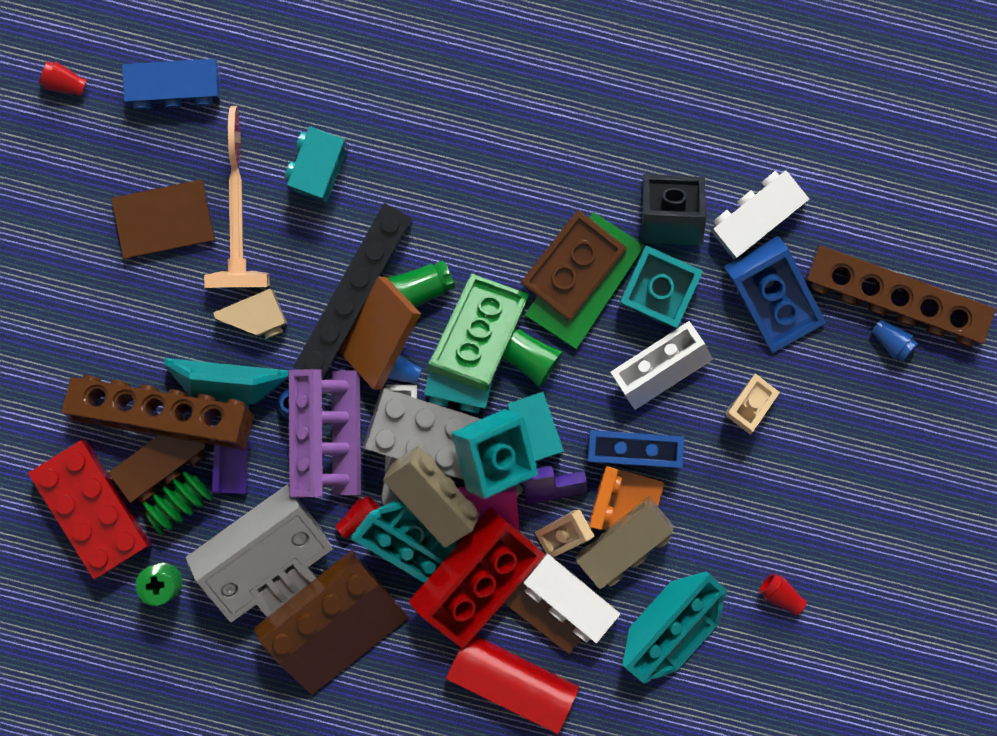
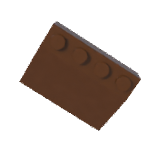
M351 550L254 627L259 642L278 664L313 695L409 617L355 552Z

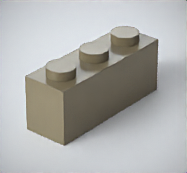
M419 446L393 462L383 479L388 487L444 548L470 533L480 515L475 505L463 496L456 488L455 483L443 474L435 465L432 457L425 454Z
M649 496L577 552L576 562L599 589H602L607 584L611 587L623 577L624 574L622 572L631 565L633 568L639 566L648 557L646 553L655 546L658 549L662 548L671 540L673 524Z

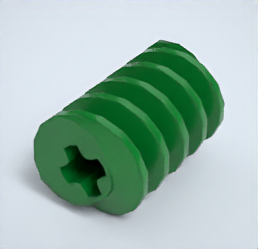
M183 472L185 483L182 484L174 479V491L163 487L165 498L162 499L154 494V506L143 502L147 518L162 537L164 536L162 527L171 531L174 529L173 520L178 523L184 521L182 511L191 516L194 514L192 504L198 508L204 506L202 496L209 501L213 500L210 491L197 475L192 476L187 472Z
M158 563L145 568L138 575L135 589L138 597L144 603L159 606L174 599L180 593L183 578L175 566L169 563ZM154 581H163L164 587L155 586Z

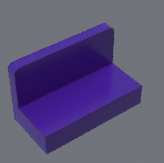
M249 438L245 451L214 446L212 493H247Z

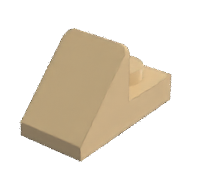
M754 374L737 399L725 411V415L751 435L780 392L757 374Z
M580 509L571 511L535 532L545 552L552 557L558 556L595 537Z

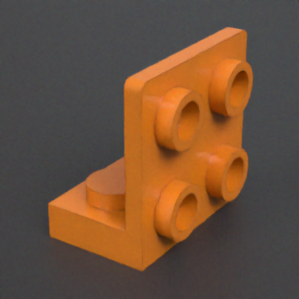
M604 466L588 524L589 527L607 530L649 496L658 506L664 483Z

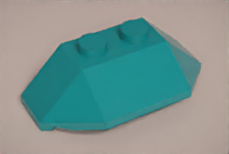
M164 358L165 367L190 397L197 398L198 394H204L216 398L217 402H227L228 399H234L244 402L247 409H249V404L257 405L289 379V370Z
M400 499L371 511L351 536L355 542L424 583L457 546L455 541L444 548Z
M707 571L671 581L630 626L622 665L643 684L650 682L651 679L660 678L677 671L719 625L723 601L728 590Z

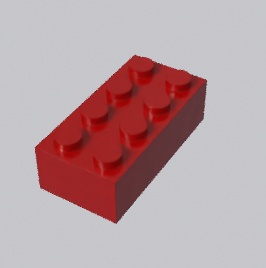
M88 440L78 441L28 473L93 579L100 578L152 545Z
M490 507L475 524L473 530L461 540L408 602L423 619L464 649L545 554L530 539Z

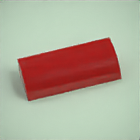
M477 635L474 636L464 649L459 648L445 678L557 734L570 711L579 689V685Z

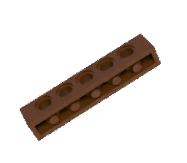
M822 245L816 247L804 279L806 283L811 284L809 289L823 295H827L828 291L839 294L838 300L854 306H856L857 302L869 305L868 311L886 316V313L889 312L897 315V321L912 327H915L916 323L927 326L926 332L939 337H944L945 333L957 337L956 343L973 348L974 344H984L996 311L994 307ZM837 268L843 269L847 273L848 278L844 285H837L832 279L833 271ZM865 279H871L876 284L877 290L873 296H868L862 291V283ZM895 289L901 290L905 294L906 301L901 307L894 305L891 300V294ZM924 300H929L934 304L935 312L931 317L924 316L920 310L921 303ZM954 310L961 312L964 317V323L960 328L954 327L950 322V315Z
M83 375L82 379L70 378L61 413L72 421L246 450L254 414L245 407L246 404L244 402L234 399H228L227 403L217 402L216 398L204 394H198L197 398L187 397L185 392L170 389L168 393L158 392V389L153 386L143 384L140 385V388L129 387L130 384L120 380H111V384L101 382V379L90 375ZM105 396L104 402L100 406H96L98 399ZM134 400L133 407L125 411L127 403ZM163 405L162 412L157 416H153L155 409ZM192 410L191 417L186 421H182L183 415L187 411ZM222 415L220 423L216 426H211L212 420L216 416Z

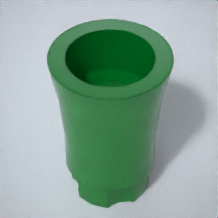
M443 260L434 265L430 263L400 275L387 277L415 308L445 295L444 292L455 288L451 273Z
M515 329L502 359L513 365L541 388L558 364L563 351L544 344L520 329Z

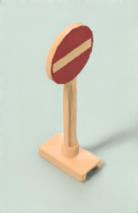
M230 106L228 116V148L231 165L229 178L230 259H228V271L204 275L205 288L270 286V273L246 271V258H243L242 179L239 172L241 154L240 116L238 107Z

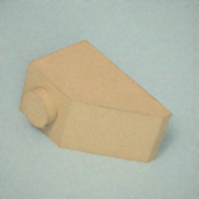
M272 289L263 291L213 313L215 319L257 336L264 335L266 339L282 333L281 327L287 325V321Z

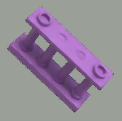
M320 369L289 370L290 497H322V487L332 486V495H361L360 374L356 370L331 371L332 380H322V370ZM322 392H332V411H322ZM322 424H332V442H322ZM322 455H332V474H322Z

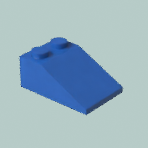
M779 236L724 266L736 291L772 353L826 324L789 249Z

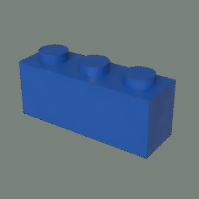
M216 59L122 64L124 102L128 105H133L134 110L151 109V104L164 103V108L183 107L182 102H195V106H212L213 100H221L219 63Z
M589 430L587 461L682 468L684 437Z

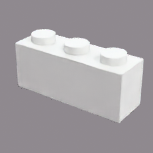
M786 170L780 175L774 171L761 182L764 185L761 191L755 195L751 190L737 201L741 206L732 214L726 210L713 221L716 227L711 232L734 260L809 200L808 196Z
M688 321L612 370L611 374L634 410H636L712 361L713 358L697 331Z
M548 553L545 554L523 581L528 586L525 592L538 603L542 599L552 606L549 612L562 623L568 619L576 627L573 632L586 643L590 639L597 643L620 615L615 608Z

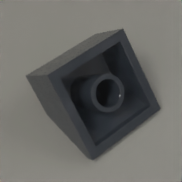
M643 174L641 243L703 245L706 225L705 177Z

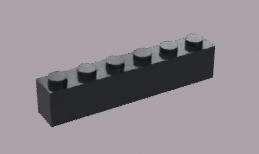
M386 203L382 205L293 367L298 370L320 369L322 370V380L326 379L377 278L383 276L413 222L412 217Z

